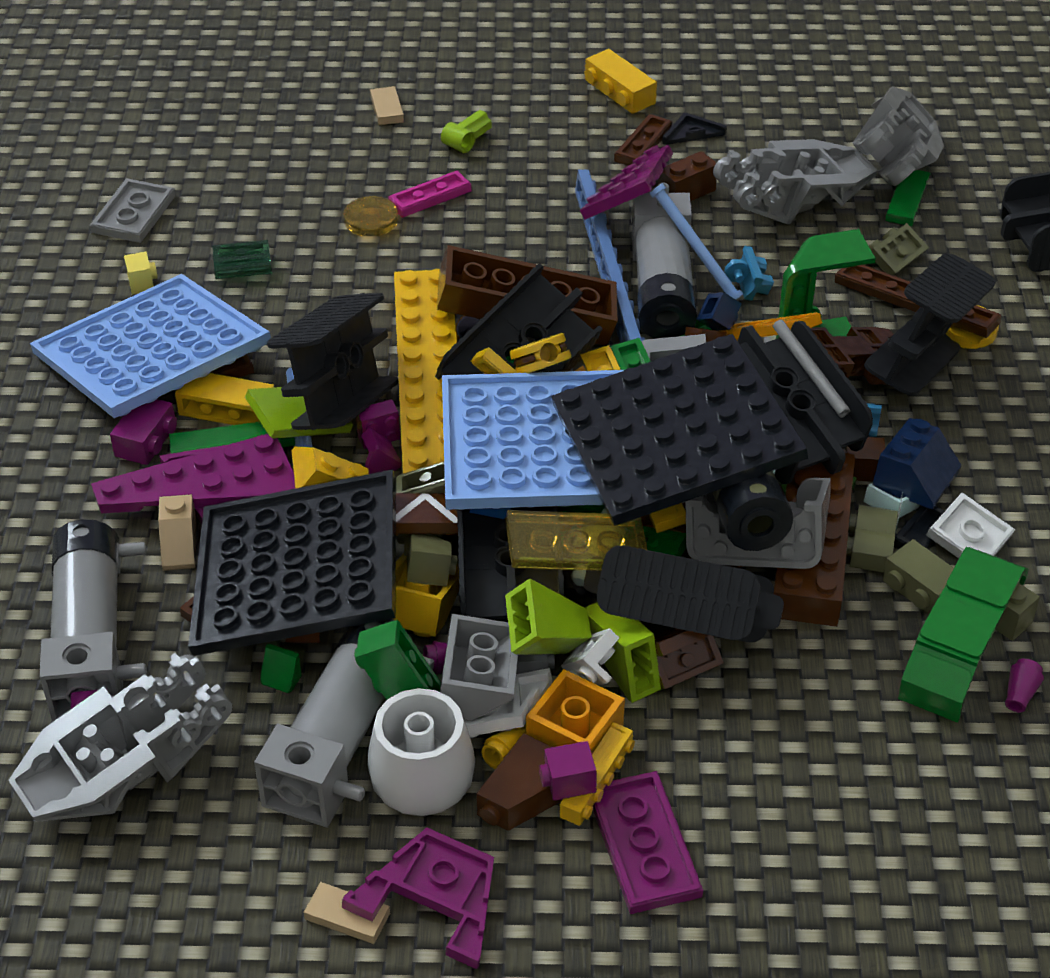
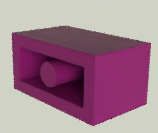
M157 399L154 402L145 403L123 416L110 433L114 456L148 465L152 458L160 452L169 434L174 433L176 430L177 418L174 414L173 403Z

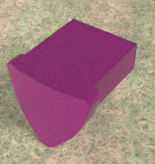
M370 427L361 435L369 451L365 463L369 474L388 470L395 472L402 466V462L389 439Z

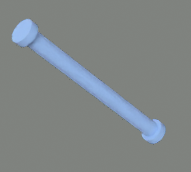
M662 183L654 188L649 194L652 198L656 197L722 290L735 300L743 295L742 291H737L665 192V185Z

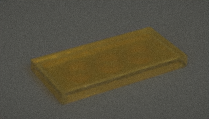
M507 510L505 519L512 568L602 570L606 553L615 546L625 545L647 550L641 517L613 526L608 514L518 510Z

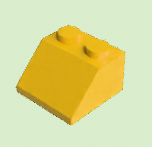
M294 446L291 450L295 489L369 474L368 468L363 467L359 463L350 462L330 452H324L314 447Z

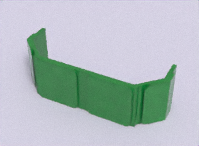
M972 547L965 548L916 639L914 649L901 679L899 700L957 723L959 722L964 700L978 663L1018 583L1023 586L1025 585L1029 568Z

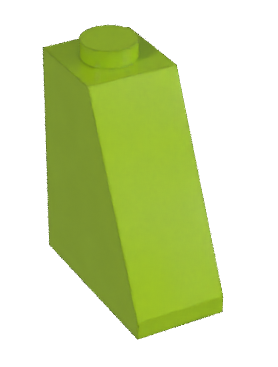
M531 578L505 595L511 652L516 655L567 654L592 638L589 615L586 608Z
M597 602L585 607L588 610L591 634L610 628L619 637L612 646L615 649L614 654L604 665L627 699L634 703L661 690L654 634L639 620L605 613Z

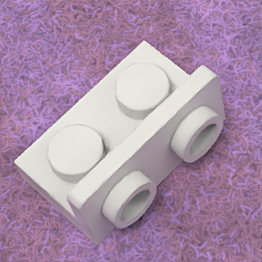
M610 628L591 634L592 638L578 646L561 667L598 686L607 684L612 677L598 663L600 665L604 664L615 652L612 646L619 637Z

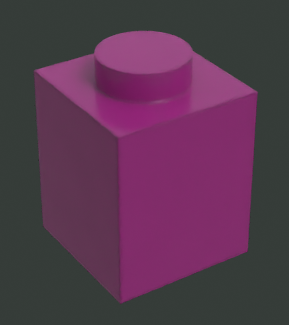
M588 741L544 749L545 764L539 765L540 778L543 787L549 786L553 801L596 793L597 770Z

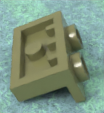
M907 223L898 230L895 227L891 228L882 237V242L877 239L869 245L876 258L875 262L885 273L893 276L924 254L929 248Z

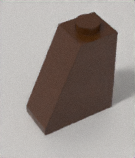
M523 733L477 792V815L486 823L493 826L497 825L509 831L560 803L563 799L553 801L549 786H542L539 765L545 764L544 749L552 747Z

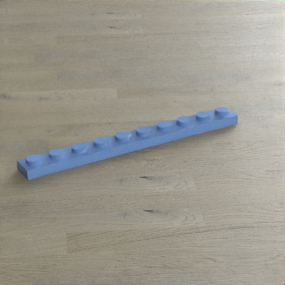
M578 170L575 194L581 209L588 203L586 199L596 193V182L591 179L589 170ZM599 213L586 220L583 218L601 279L617 283L618 321L615 327L619 341L622 343L636 338H640L643 341L645 338L640 336L639 319L634 317L633 300L628 298V283L623 282V268L617 262V248L612 246V233L606 227V214Z

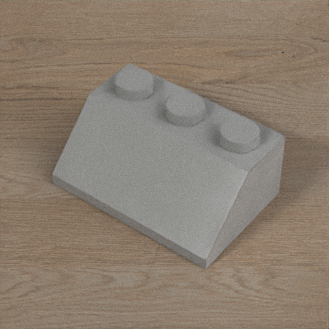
M452 614L440 693L449 696L459 706L464 720L473 721L513 700L518 655L511 652L508 622Z

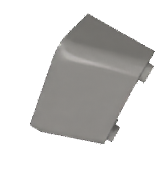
M809 478L799 485L797 502H789L794 520L790 532L778 544L760 551H745L734 546L728 539L712 492L685 501L686 546L689 556L694 560L719 565L797 569L814 567L820 561L824 547L831 494V478Z

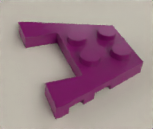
M425 828L392 856V860L381 870H374L365 878V883L354 892L350 890L345 894L342 899V908L373 922L389 893L393 891L460 921L446 946L445 955L477 969L480 964L494 857L432 829Z

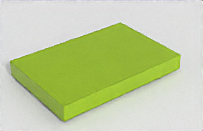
M282 387L247 390L245 396L247 402L268 435L272 438L350 433L353 427V423L349 422L345 426L332 429L294 430L291 423L307 411L303 396L283 397Z

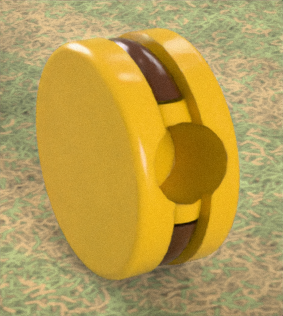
M564 333L552 335L511 350L509 354L511 359H514V365L517 366L515 370L518 373H531L570 359L571 353L569 349L566 350L567 344L564 342L566 341Z

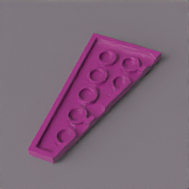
M658 145L647 149L643 152L644 155L632 161L633 164L622 169V173L611 178L610 183L598 189L599 192L586 199L588 203L579 210L584 220L650 192L652 186L656 184L655 181L662 174L663 168L666 167V162L670 161L673 156L670 146L666 145L659 149Z

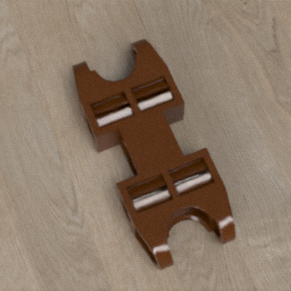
M825 327L810 328L847 378L849 376H864L871 385L886 384L865 369L864 364L888 338L894 335L890 329L851 327L847 336H831Z

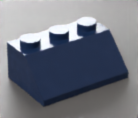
M909 418L880 454L872 485L890 495L899 498L908 497L910 502L933 509L959 473L961 463L940 428L930 425L929 422L923 419Z

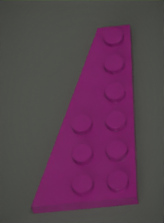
M264 434L91 483L100 513L141 511L145 506H159V497L191 494L194 508H204V506L295 489L294 471L278 438H272L268 434Z

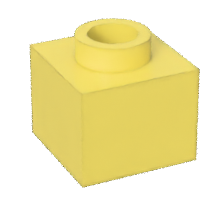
M147 252L124 255L132 295L154 287L152 279H158L155 262L149 263Z

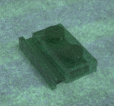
M268 240L212 245L215 279L272 274Z

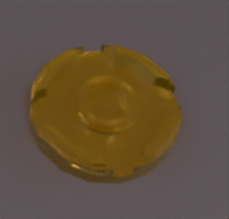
M360 197L351 201L343 212L346 228L359 236H367V233L381 236L390 232L398 222L396 205L383 197Z

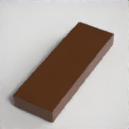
M649 114L615 152L614 162L627 166L633 164L632 161L644 155V151L658 145L663 140L664 134L672 127V121Z

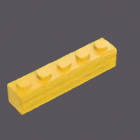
M614 722L611 724L592 754L597 770L596 793L563 799L560 803V818L566 819L578 826H581L584 819L588 820L590 818L595 802L599 803L602 799L603 789L606 785L610 786L615 770L621 769L625 760L624 756L626 753H631L634 748L633 730Z

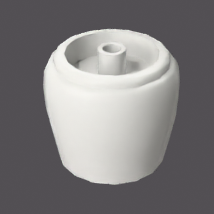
M417 688L402 691L387 699L377 711L368 750V769L374 791L387 806L408 815L427 816L442 813L457 804L471 787L475 768L474 749L461 709L449 696L429 689Z

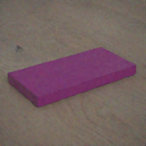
M653 771L613 780L610 786L606 785L603 789L602 799L599 803L595 802L593 811L629 913L634 914L702 898V885L658 772Z

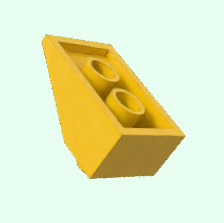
M403 553L396 561V618H393V620L398 619L404 629L413 631L417 636L435 637L445 625L459 592V563L456 566L455 576L449 575L447 587L407 582V556H404Z

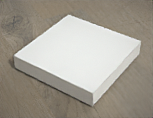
M961 493L930 527L926 535L958 558H960L966 547H972L995 556L1013 535L1015 529L967 495Z

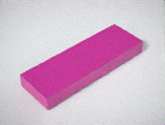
M457 170L388 196L389 205L403 218L471 192V183Z

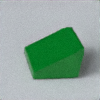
M267 644L260 676L261 684L290 693L302 676L299 654Z

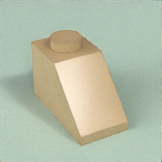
M192 494L159 497L158 522L162 570L196 568L197 520Z

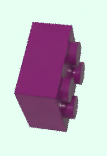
M392 399L372 404L356 416L358 438L364 449H367L361 435L369 427L391 442L400 440L399 412Z

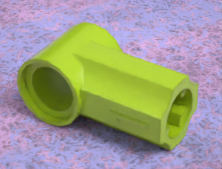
M479 109L459 124L454 122L447 123L441 132V142L462 153H467L474 146L475 139L492 128V120L489 119L485 111Z

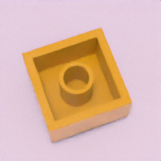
M563 669L526 715V734L551 747L588 741L591 753L593 754L613 722L621 726L624 725L625 698Z

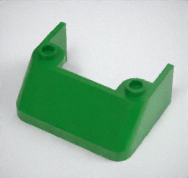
M859 229L815 235L804 241L783 274L779 317L814 312L820 313L819 309L813 305L817 272L875 263L876 258ZM845 316L822 320V324L812 328L825 327L831 336H847L852 326Z

